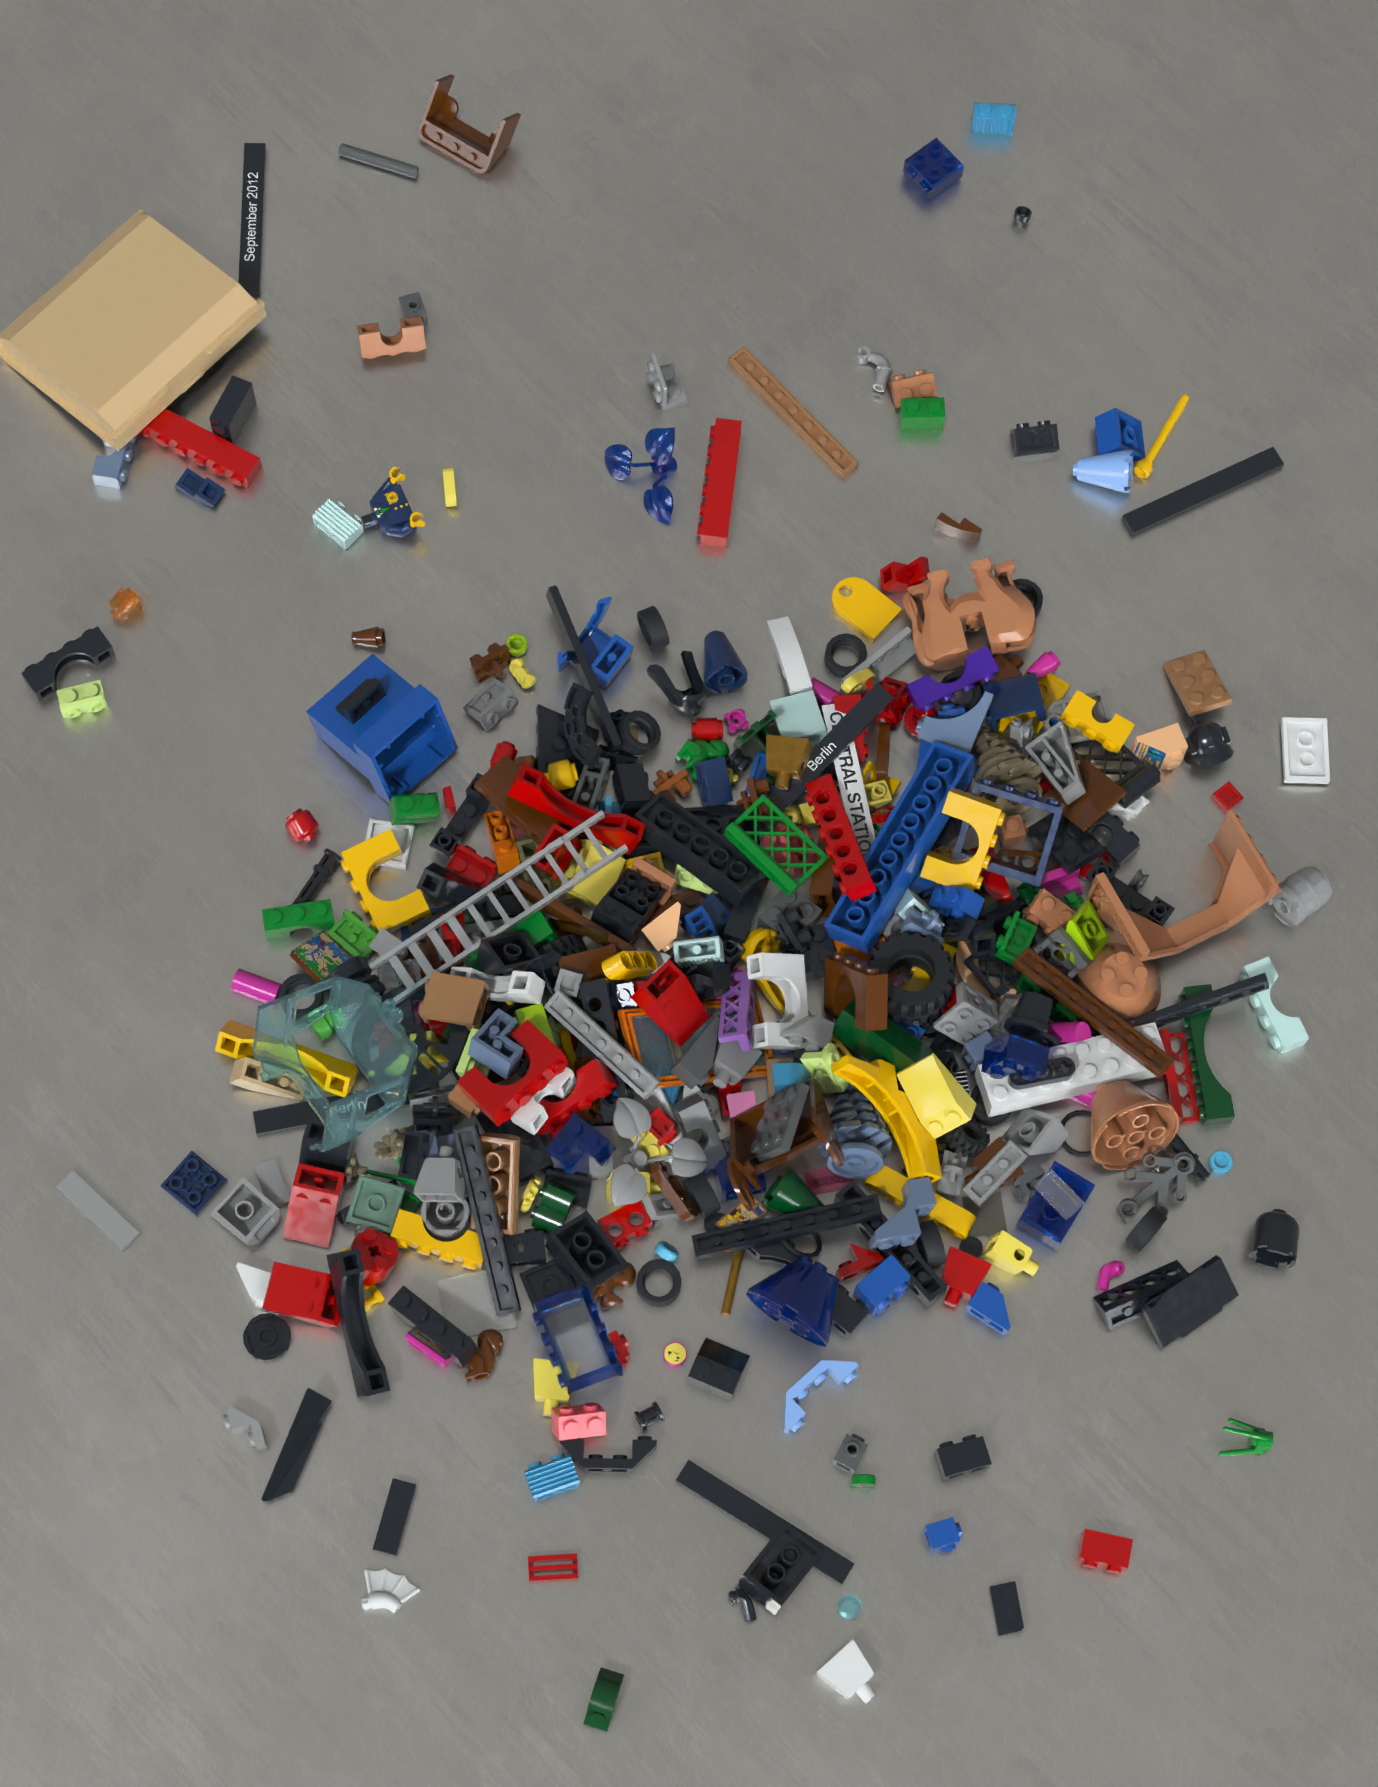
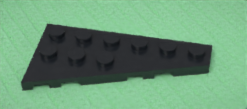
M538 704L536 707V770L547 773L549 764L569 760L571 764L575 763L578 778L580 779L584 764L572 753L568 740L565 738L563 728L565 715ZM587 725L589 734L596 743L600 730ZM579 780L576 781L575 787L559 792L572 800Z

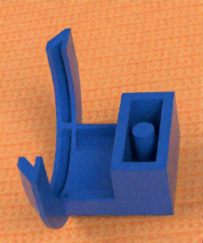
M612 597L603 598L597 602L591 619L578 637L596 682L605 689L630 658L634 646L617 634L612 638L598 628L610 607ZM567 650L563 655L562 651H559L557 654V671H563L569 664L574 666L569 651Z

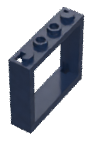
M977 778L973 785L972 795L979 796V792L982 791L1054 813L1037 871L992 857L987 869L982 868L983 870L1040 887L1065 805L1053 797H1048L1047 799L1038 797L1039 794L1034 791L1026 790L1021 792L1016 790L1017 787L1011 784H1003L1002 786L995 784V780L991 778ZM966 821L962 823L952 857L955 860L968 859L976 854V852L963 849L970 826Z

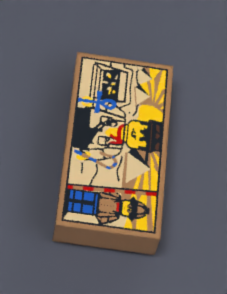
M754 1197L756 1203L753 1206L754 1210L749 1212L740 1202L717 1221L716 1226L718 1229L758 1221L767 1213V1210Z

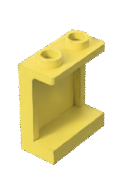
M580 839L581 845L585 847L581 858L586 866L590 868L602 860V857L590 840ZM597 839L607 856L615 851V849L604 847L602 845L603 842ZM622 857L617 858L566 893L587 906L595 908L618 880L626 860ZM577 865L572 878L582 870L579 865Z

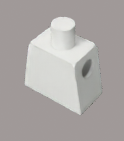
M854 1640L850 1641L817 1672L818 1677L847 1700L857 1693L866 1704L877 1694L867 1683L875 1674Z

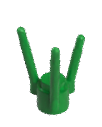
M1229 1418L1228 1421L1252 1432L1227 1426L1223 1427L1224 1431L1250 1437V1445L1254 1446V1448L1220 1451V1456L1262 1455L1263 1450L1270 1451L1272 1448L1273 1432L1265 1431V1428L1255 1427L1233 1418Z

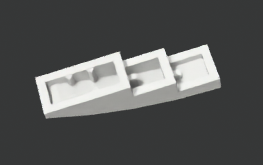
M789 617L767 621L777 661L780 662L790 695L812 690L813 686Z

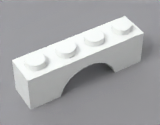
M451 967L450 975L485 981L490 988L488 996L490 1001L540 1004L546 983L534 972L513 971L510 976L487 975L467 967Z

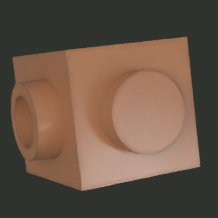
M1021 814L1005 817L1002 826L997 825L996 832L1001 849L1024 843L1026 834H1028V826L1026 821H1022Z

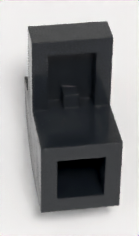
M710 961L698 965L697 974L687 977L701 1002L726 993L730 985V965Z

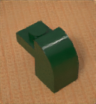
M600 1668L584 1720L585 1725L608 1731L624 1674Z

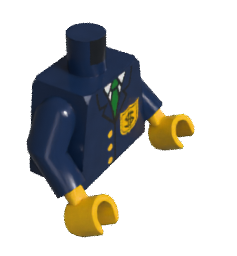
M393 467L390 470V477L369 501L371 513L361 517L365 529L377 525L382 535L403 538L414 531L417 526L420 528L425 526V521L419 520L423 517V514L412 512L401 485H397V481L402 482L406 478L403 473H400L397 477V473L401 468Z

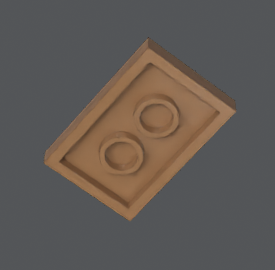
M1205 650L1164 662L1163 669L1189 717L1231 704L1232 698Z

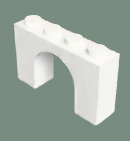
M761 952L746 956L748 979L769 980L775 983L780 988L785 1000V1012L779 1023L765 1022L752 1025L753 1049H803L804 1047L800 1045L790 1044L788 1039L780 1036V1032L801 1018L809 1017L804 955Z

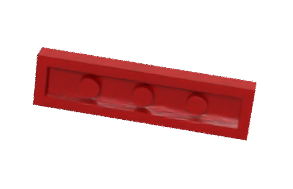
M1169 1029L1159 1030L1165 1052L1184 1065V1071L1181 1075L1176 1073L1173 1063L1162 1076L1166 1101L1177 1112L1179 1124L1196 1123L1199 1121L1184 1032L1169 1033ZM1172 1039H1179L1181 1048L1177 1053L1172 1051L1170 1041ZM1179 1081L1188 1088V1093L1184 1098L1179 1094ZM1183 1103L1191 1109L1192 1117H1183L1181 1106Z

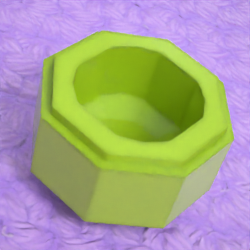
M515 633L508 637L506 646L509 649V654L519 657L526 653L528 642L524 635Z

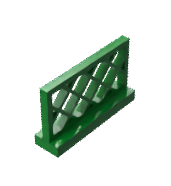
M764 794L735 822L727 826L724 832V836L788 898L829 858ZM764 803L770 809V816H757V807ZM744 820H754V831H744L739 825ZM757 820L770 821V832H757ZM773 821H783L786 824V832H773ZM757 836H770V847L759 846L757 844ZM773 836H786V847H773ZM789 836L799 837L802 840L803 848H790ZM773 852H786L787 863H777L774 860ZM790 852H803V863H790ZM806 852H815L821 859L817 863H806ZM790 867L803 868V876L798 881L790 875Z

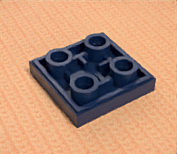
M191 1151L160 1186L197 1217L228 1180L196 1153Z

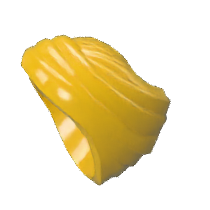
M757 928L749 932L745 944L738 942L745 949L741 959L747 963L746 956L761 952L777 953L781 946L780 940L775 941L773 937L777 933L768 928Z

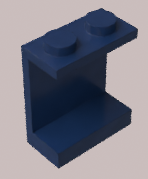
M1036 673L983 685L984 693L986 691L994 694L986 715L987 724L992 723L994 732L998 731L996 720L1035 711L1038 722L1046 720L1044 703Z

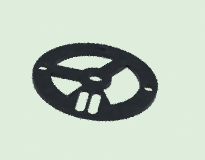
M405 985L390 990L368 1008L357 1026L353 1041L354 1061L363 1078L378 1090L391 1094H409L424 1090L443 1079L461 1058L469 1035V1030L466 1026L450 1023L451 1034L448 1045L426 1040L424 1028L416 1023L412 1000H424L426 994L425 986L397 1005L391 999L407 988ZM398 1006L401 1028L396 1034L395 1043L374 1062L371 1053L373 1033L380 1020L390 1010ZM409 1033H416V1039L413 1042H405V1038ZM429 1046H434L449 1061L447 1067H442L427 1052ZM413 1052L417 1074L394 1076L385 1073L404 1053ZM425 1054L441 1070L440 1074L437 1076L433 1075L418 1060L419 1055ZM376 1070V1075L373 1078H368L369 1072Z

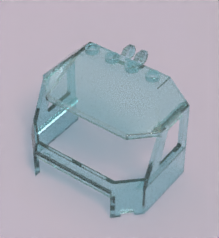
M339 976L258 1006L253 1044L255 1061L260 1060L264 1071L260 1073L262 1083L287 1073L324 1124L323 1140L310 1145V1150L319 1149L321 1152L355 1139L405 1104L418 1054L417 1045L408 1038L403 1026L399 1024L403 1020L404 1014L400 1008L395 1009L396 1002L392 998L382 1003L380 995L374 992L369 984ZM331 988L328 1002L295 1021L297 1003L300 999ZM328 1012H330L338 1040L372 1085L361 1091L355 1090L353 1094L331 1103L302 1065L293 1038ZM378 1093L386 1105L365 1117L368 1098Z

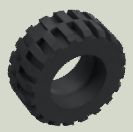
M907 932L900 933L899 937L892 935L887 937L886 943L881 941L870 954L869 961H867L868 965L879 967V970L888 975L898 967L915 966L924 970L932 980L924 989L906 991L896 987L888 978L887 1017H892L893 1022L900 1023V1021H906V1025H913V1021H918L919 1024L925 1023L928 1017L934 1019L938 1016L939 1011H944L951 1000L955 980V966L951 961L949 952L944 951V946L940 942L935 944L930 936L924 938L920 936L921 933L915 932L913 935H907Z

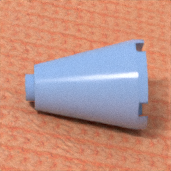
M1126 449L1079 458L1078 463H1074L1073 476H1077L1078 481L1122 493H1130L1131 487H1128V481H1132L1133 456H1130L1133 451Z

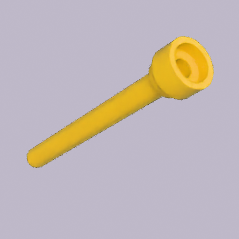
M1187 394L1181 395L1145 458L1137 461L1133 468V472L1137 476L1146 479L1153 470L1152 462L1189 400Z

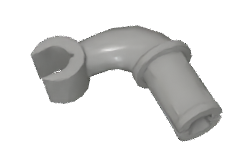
M867 346L859 347V354L864 355L856 354L857 362L860 364H867L869 362L876 364L877 374L873 383V389L878 392H884L889 376L893 373L888 359L882 354L871 352Z

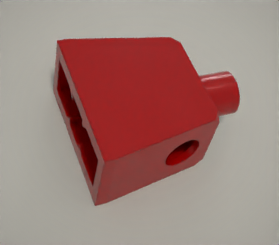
M950 1246L941 1280L947 1285L946 1291H948L943 1302L950 1307L957 1308L960 1298L970 1301L988 1274L992 1264Z

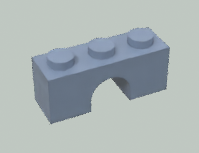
M137 435L119 451L115 450L110 456L96 455L91 474L94 485L120 489L122 481L125 482L127 477L126 464L131 461V445L136 442ZM103 440L104 446L111 447Z

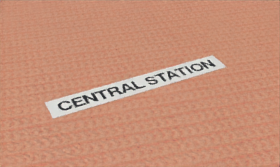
M834 704L822 705L827 733L846 715L835 710ZM853 741L834 761L843 805L865 857L876 838Z

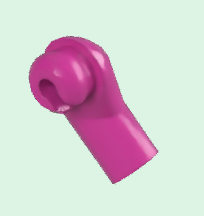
M1114 1260L1102 1266L1099 1272L1097 1289L1108 1291L1110 1279L1125 1271L1124 1263Z

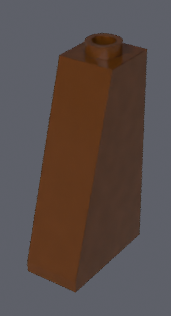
M819 834L817 846L827 855L825 846H828L827 840L823 842ZM817 854L815 855L814 863L821 859ZM828 858L811 877L809 895L812 903L823 910L822 917L830 916L842 895L838 884L842 879L840 876L836 877L832 868V864L835 863L834 858Z

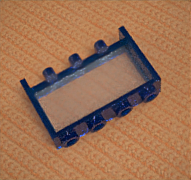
M582 1285L534 1303L535 1312L532 1313L535 1325L536 1327L541 1326L543 1333H540L544 1347L549 1346L551 1353L548 1354L553 1368H558V1382L561 1388L566 1387L568 1395L609 1378L623 1376L622 1364L616 1358L614 1345L609 1341L604 1322H601L597 1304L593 1302L588 1288Z

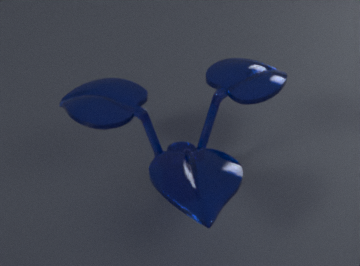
M673 427L651 429L646 434L645 448L652 455L651 460H655L654 462L631 463L632 452L627 446L622 444L611 445L604 453L606 467L610 475L617 480L628 478L631 473L630 467L652 466L653 473L660 476V478L653 484V489L645 491L644 506L653 519L664 524L671 523L673 496L667 487L658 485L667 479V474L674 473L677 470V462L672 457L675 442V428Z

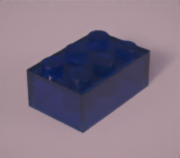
M1054 1161L1016 1226L1057 1250L1093 1191L1095 1184Z

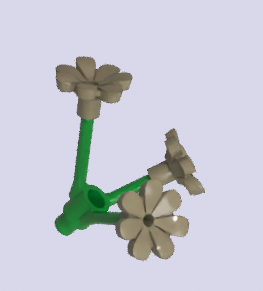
M414 1125L403 1127L400 1131L398 1129L390 1130L391 1134L382 1137L383 1142H375L374 1148L377 1149L375 1156L378 1159L383 1158L384 1160H388L391 1157L400 1165L401 1158L398 1147L403 1150L406 1130L415 1131ZM353 1152L351 1154V1166L347 1167L345 1182L353 1183L354 1177L357 1175L366 1176L368 1174L408 1183L411 1187H415L417 1180L401 1178L398 1175L369 1170L368 1167L360 1166L357 1154Z

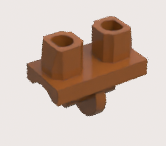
M685 769L676 775L672 770L666 774L662 770L657 771L658 779L653 782L656 787L652 791L653 796L655 797L662 791L676 801L675 797L671 794L675 790H678L683 797L687 796L693 790L688 780L689 773Z

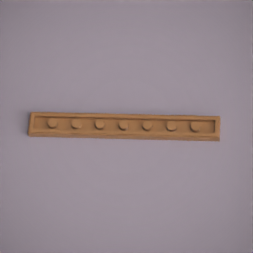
M744 346L728 358V363L842 479L859 467V462Z

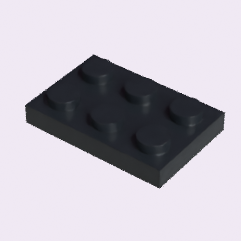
M1054 813L1047 815L1028 827L1027 835L1042 850L1045 847ZM1062 815L1050 858L1070 875L1104 854L1105 847L1087 830L1083 832Z

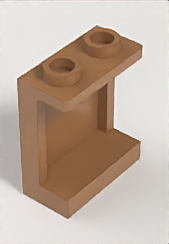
M432 971L430 979H427L425 984L426 994L424 1000H421L418 1009L423 1021L430 1023V1020L464 1025L469 1031L472 1028L479 1030L490 993L487 983L483 980Z

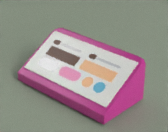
M417 1328L412 1329L405 1335L408 1344L441 1367L446 1368L451 1361L450 1357Z

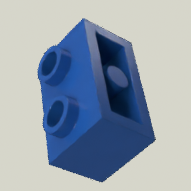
M935 885L928 906L936 910L939 916L944 918H972L977 920L985 899L966 887Z

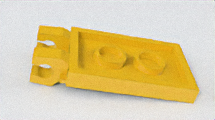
M1052 673L1037 679L1045 712L1053 702L1063 699L1071 686ZM1035 711L1001 718L997 724L998 731L994 733L1002 737L1014 718H1020L1024 723L1032 718L1033 737L1036 738L1043 728V721H1037Z

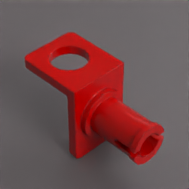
M460 913L455 918L465 931L464 914ZM446 922L442 925L443 942L453 957H456L463 952V945L455 933L448 930ZM462 961L454 967H462L464 962Z

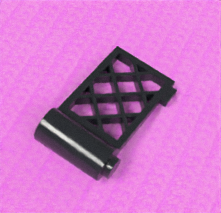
M1089 740L1071 744L1076 760L1082 762L1086 759L1090 763L1091 760L1104 761V769H1099L1105 775H1119V780L1115 783L1127 792L1117 802L1122 808H1128L1161 781L1159 769L1154 765H1145L1124 744L1120 749L1121 756L1107 755L1106 749L1105 755H1091L1092 747H1103L1098 741ZM1079 746H1089V754H1078L1075 749ZM1107 761H1120V769H1106ZM1123 761L1133 762L1137 765L1132 770L1122 769Z
M1037 926L1029 948L1047 936L1039 926ZM1048 946L1043 950V955L1046 959L1051 957V950ZM1055 950L1056 957H1058L1057 953L1059 950ZM990 954L971 955L963 962L992 997L997 995L1000 998L1009 992L1010 988L1008 986L1019 980L1023 974L1018 969L1015 975L1006 974L1005 965H1013L998 957L990 956ZM975 959L986 961L985 969L977 968L972 961ZM990 962L1001 964V972L989 970ZM989 976L1000 978V985L995 988L989 982Z

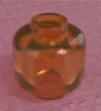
M129 587L127 589L120 588L109 601V605L112 608L110 613L120 621L122 618L132 620L142 608V598Z

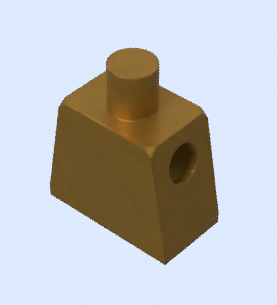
M767 734L766 770L770 776L776 777L775 788L787 790L790 779H801L803 777L813 749L809 739Z

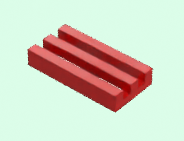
M577 1553L528 1556L529 1582L578 1579ZM572 1560V1564L533 1566V1562ZM573 1569L572 1574L534 1576L536 1571Z

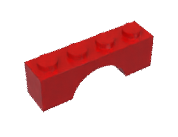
M595 1058L576 1071L577 1081L575 1088L566 1099L560 1102H552L545 1097L541 1099L539 1104L544 1107L549 1118L537 1131V1134L546 1135L551 1133L555 1126L571 1120L575 1113L588 1109L592 1106V1102L598 1098L608 1096L611 1090L617 1087L608 1066L603 1061Z

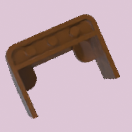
M450 74L440 78L434 83L418 127L420 139L477 173H484L490 170L509 146L521 114L516 113L502 119L500 127L495 128L491 132L490 137L456 118L459 105L454 98L448 95L455 76Z

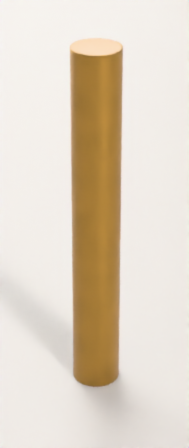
M744 1250L735 1251L721 1309V1314L729 1316L731 1313Z

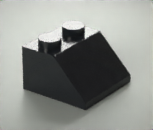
M520 930L481 939L476 960L487 975L523 969L531 959L540 956V954L524 932Z
M705 1338L692 1365L687 1382L732 1400L750 1356Z

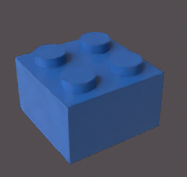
M890 1255L856 1285L853 1297L860 1300L867 1307L866 1311L871 1317L876 1313L881 1315L890 1307L889 1304L894 1297L898 1300L907 1292L911 1275Z

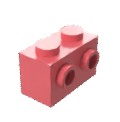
M587 1402L583 1405H564L559 1408H551L552 1432L559 1441L606 1435V1413L598 1403Z

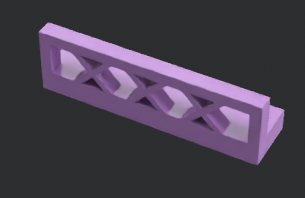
M747 971L730 973V982L741 980V982L735 987L729 985L726 993L722 995L718 1040L720 1043L738 1040L742 1052L752 1050V1025H754L757 985L754 979H748ZM734 995L739 996L733 1003L728 1001ZM733 1011L738 1012V1014H736L731 1019L727 1017ZM732 1026L737 1029L736 1032L725 1034Z

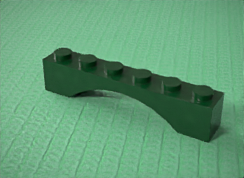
M1211 984L1184 987L1180 995H1178V1003L1211 992ZM1213 1009L1182 1019L1183 1030H1187L1188 1039H1186L1187 1052L1191 1053L1192 1061L1189 1062L1191 1074H1194L1196 1081L1193 1084L1195 1097L1199 1098L1200 1104L1197 1106L1198 1117L1202 1119L1203 1126L1231 1123L1235 1117L1231 1094L1222 1087L1213 1075L1205 1054V1027Z

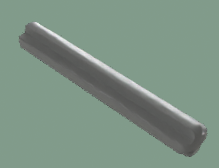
M344 143L339 146L338 154L340 156L411 178L418 176V166Z

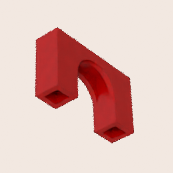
M528 1019L510 1034L513 1042L523 1047V1053L530 1059L529 1070L520 1081L507 1086L497 1085L486 1078L475 1066L457 1081L461 1091L498 1127L503 1122H507L514 1112L521 1106H525L532 1096L538 1091L543 1090L548 1082L556 1075L561 1074L569 1064L564 1053Z

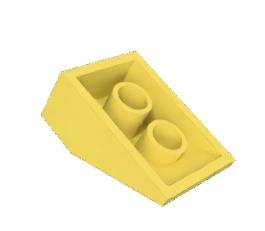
M934 1053L897 1072V1077L920 1123L934 1139L971 1120L976 1102Z

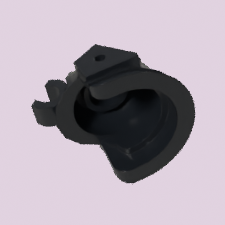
M1202 714L1193 716L1191 721L1192 727L1188 732V737L1185 738L1188 748L1184 755V761L1193 766H1210L1231 758L1234 751L1230 746L1231 740L1226 726L1221 727L1218 723L1208 720L1204 721Z

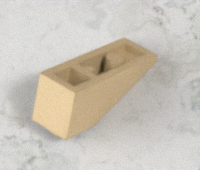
M248 1057L234 1061L229 1080L230 1084L251 1091L298 1101L303 1100L308 1082L306 1077Z

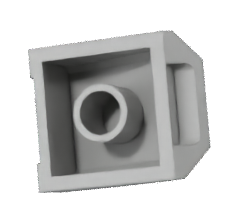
M242 1177L221 1203L214 1207L210 1215L244 1243L253 1245L260 1244L279 1223L280 1209Z

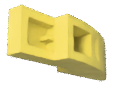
M886 780L864 785L869 807L873 806L874 809H877L892 801ZM808 802L799 804L798 810L804 828L819 825L820 823H815L811 811L815 810L814 806H809Z

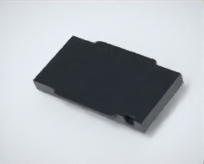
M1215 1255L1140 1308L1158 1344L1165 1347L1179 1336L1185 1337L1221 1312L1223 1306L1239 1294L1222 1259Z

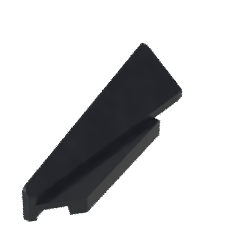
M307 1388L261 1498L264 1504L294 1493L323 1427V1424L319 1422L330 1407L332 1400L310 1388Z

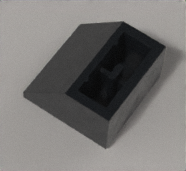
M308 1117L302 1138L299 1163L346 1174L356 1138L355 1129Z

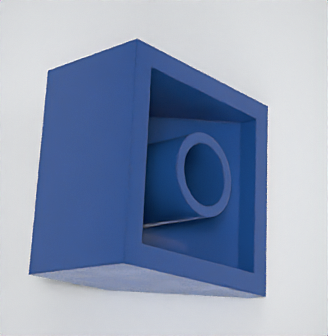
M1117 408L1095 417V433L1097 435V452L1099 455L1128 449L1133 451L1130 455L1133 456V461L1145 458L1142 423L1140 420Z

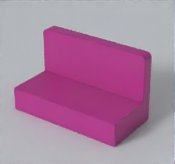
M1062 868L1046 872L1040 885L1049 893L1055 895L1057 899L1076 891L1078 896L1084 893L1078 878L1080 869L1070 875Z

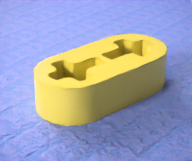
M453 467L442 468L446 507L457 506L454 469Z
M867 667L848 677L841 685V689L847 695H853L867 687L865 682L869 679L874 681L876 675Z

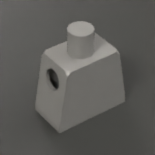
M717 1036L713 1066L709 1070L716 1074L713 1080L714 1085L719 1088H725L727 1083L736 1085L747 1074L762 1052L758 1049H753V1046L751 1051L742 1052L738 1040L720 1043Z
M442 1146L440 1147L439 1158H426L424 1160L413 1194L422 1202H464V1175L461 1163L456 1158H453L454 1149L452 1147Z

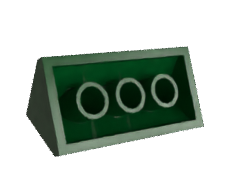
M855 998L843 1009L834 1024L832 1034L834 1037L870 1063L880 1059L895 1065L896 1077L897 1072L925 1058L933 1051L888 1017L887 1029L864 1031L856 1027Z

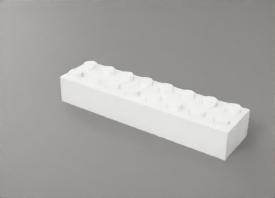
M1155 1022L1133 1027L1165 1051ZM1103 1035L980 1064L975 1072L977 1085L988 1117L1096 1091V1088L1102 1083L1109 1084L1123 1079H1128L1132 1083L1156 1077ZM1060 1057H1068L1075 1063V1072L1072 1078L1067 1081L1021 1090L1013 1089L1008 1084L1009 1072L1015 1066ZM1061 1065L1059 1070H1063L1064 1073H1067L1069 1068H1065L1064 1065ZM1043 1068L1035 1070L1038 1078L1044 1079L1048 1076L1047 1071ZM1016 1073L1014 1079H1018L1019 1082H1022L1024 1078L1020 1077L1019 1073Z

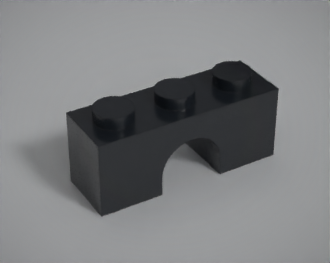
M1107 811L1087 831L1091 833L1097 828H1105L1110 831L1112 840L1105 846V853H1108V856L1121 867L1140 849V844L1138 843L1140 839L1133 831L1128 832L1123 827L1124 823L1117 815L1112 816Z

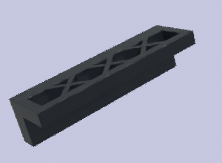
M1175 1260L1093 1297V1300L1103 1314L1105 1326L1111 1330L1143 1316L1141 1306L1189 1273L1178 1260ZM1174 1270L1179 1272L1174 1275H1167V1273ZM1151 1280L1157 1281L1156 1283H1154V1284H1152V1285L1146 1284L1147 1282H1149V1281H1151ZM1129 1290H1136V1292L1132 1294H1124ZM1109 1299L1115 1300L1114 1302L1109 1303L1107 1305H1104L1103 1303L1104 1301Z

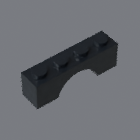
M97 626L94 629L86 630L76 640L68 641L58 651L47 654L40 662L29 665L21 674L26 685L38 702L58 690V676L67 665L74 662H88L97 667L115 656L112 645Z
M404 1285L388 1302L395 1315L409 1326H413L424 1333L462 1368L479 1351L473 1339Z

